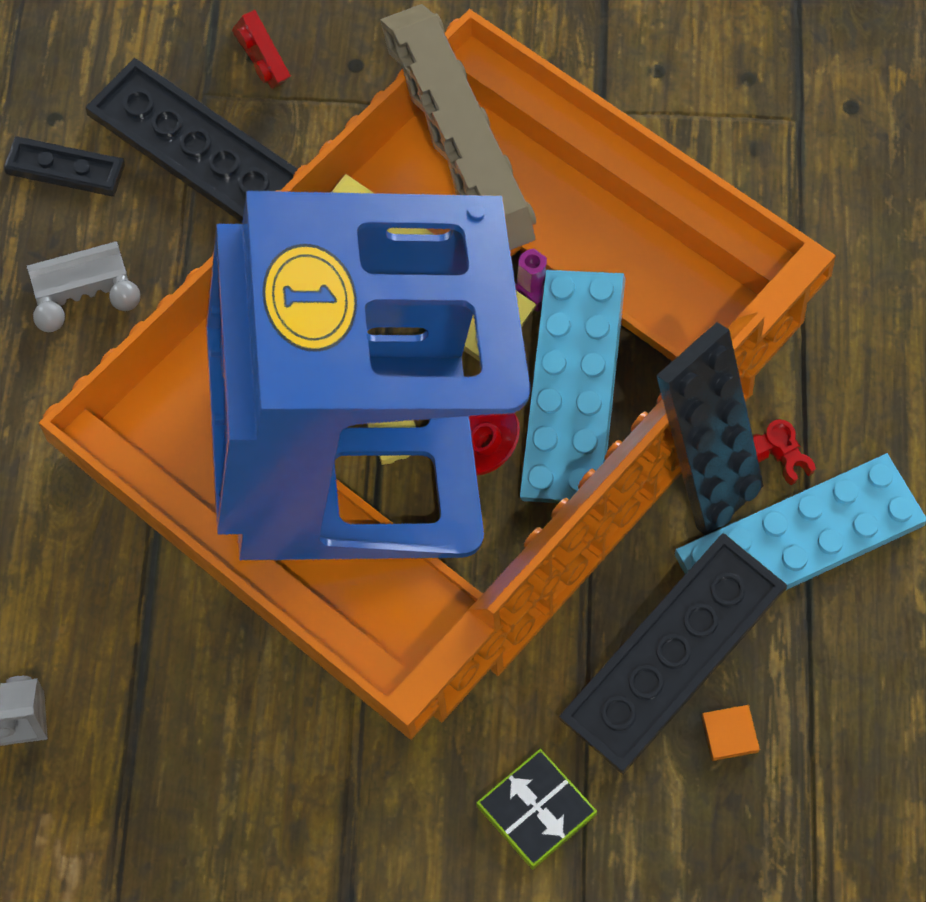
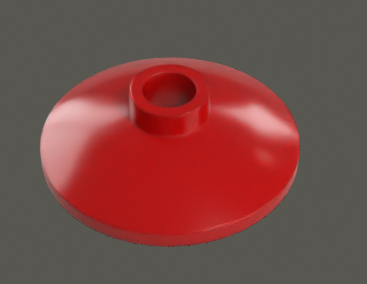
M515 412L510 414L469 416L476 475H484L496 470L512 455L520 434L519 420Z

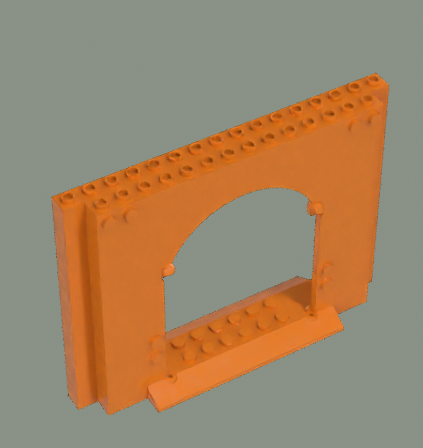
M471 9L459 19H454L447 27L445 36L457 60L462 62L467 74V81L479 106L483 107L490 122V129L502 153L508 157L513 169V176L525 201L532 206L536 216V224L533 225L536 240L510 250L511 256L515 255L519 250L522 254L534 248L547 257L546 270L624 273L626 281L621 325L671 361L676 359L716 322L728 328L746 402L753 394L755 376L804 323L807 303L832 276L836 255ZM403 69L388 88L384 91H379L363 112L353 116L338 136L333 140H328L313 160L307 165H302L298 168L292 180L281 190L275 192L331 193L343 176L347 174L377 194L456 195L448 161L433 147L425 113L411 101ZM451 229L427 230L434 235H441L449 232ZM213 252L212 256L200 268H195L188 274L185 282L173 294L165 296L160 301L157 309L145 321L138 322L131 329L129 336L117 348L110 349L103 356L101 363L91 373L78 379L72 391L59 403L50 406L46 410L43 419L38 423L46 440L401 733L412 740L432 716L442 723L490 669L499 676L682 473L662 395L660 393L657 405L650 413L644 411L637 417L631 427V433L623 442L617 440L612 444L605 455V462L597 470L590 469L583 476L578 485L579 490L571 499L564 498L557 504L551 514L552 519L543 529L538 527L532 531L524 543L525 549L484 593L476 589L438 558L239 560L238 534L217 535L206 331ZM336 479L339 515L345 523L394 524Z

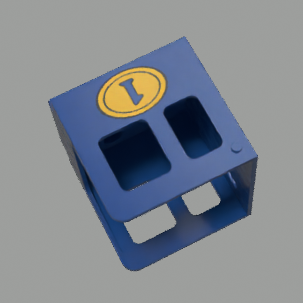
M246 191L243 224L216 225L206 324L217 535L238 534L239 560L463 558L473 555L482 545L484 529L469 416L517 412L525 406L530 394V383L502 196ZM388 228L451 229L449 232L441 235L392 234L387 231ZM474 315L481 373L474 377H464L461 357L472 316ZM376 327L426 329V332L420 335H371L367 333L369 329ZM429 420L426 426L420 428H346L356 424ZM422 455L432 460L440 519L437 522L431 524H348L340 518L335 460L338 457Z

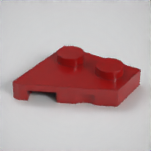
M254 9L241 16L233 27L232 32L253 61L259 78L263 83L267 82L271 89L285 83L291 75L256 10Z

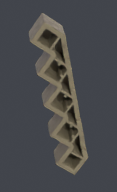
M423 4L380 19L389 55L403 67L411 101L425 113L433 147L448 161L456 195L502 196L510 250L536 240L533 225L536 224L534 210L525 201L513 176L511 163L508 157L502 153L490 129L487 113L483 107L479 106L467 81L465 68L462 62L457 60L445 36L444 26L439 15L432 13Z

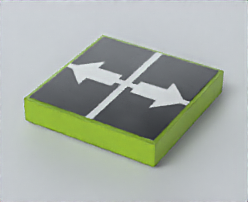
M541 748L482 797L476 805L532 870L597 815L596 809Z

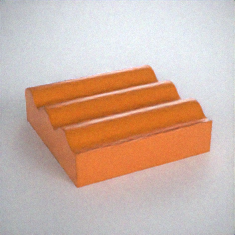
M749 705L702 714L703 727L712 761L759 752L760 749Z

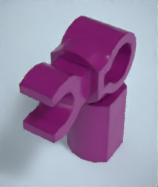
M533 248L522 253L519 258L518 278L515 288L516 291L536 304L534 310L539 312L542 310L547 257Z

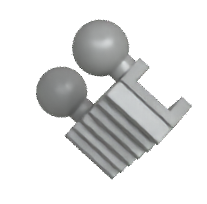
M117 241L27 266L38 305L33 314L34 323L44 332H54L62 327L65 314L60 305H65L66 300L69 298L79 301L83 294L94 297L98 290H102L105 293L110 292L109 299L111 304L120 311H130L140 302V290L136 284L128 280Z

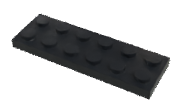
M135 57L85 107L87 115L241 223H243L246 191L275 192L281 190L292 180L295 172L298 170Z
M718 322L656 375L696 528L704 535L713 533L719 527L725 526L731 520L733 514L747 501L753 500L764 486L730 330Z
M722 533L559 716L560 720L618 771L624 774L787 589V584L726 534Z

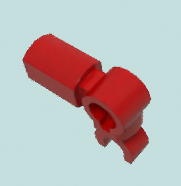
M781 419L774 420L768 425L762 436L759 434L753 435L758 462L769 458V455L772 454L777 462H782L784 466L782 471L783 477L790 485L795 484L798 480V476L793 469L794 466L802 467L808 476L812 475L816 470L813 460L799 451L801 446L796 440V431L790 422Z

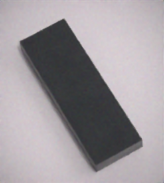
M15 136L4 165V170L7 175L114 197L125 163L124 159Z

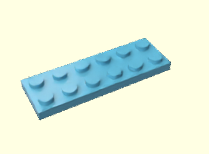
M546 270L520 492L522 501L559 503L564 498L570 500L579 490L578 485L583 476L590 469L597 470L605 462L604 458L608 451L626 281L624 273Z
M888 453L677 548L675 557L686 574L717 538L724 533L787 584V589H790L925 526L926 516Z

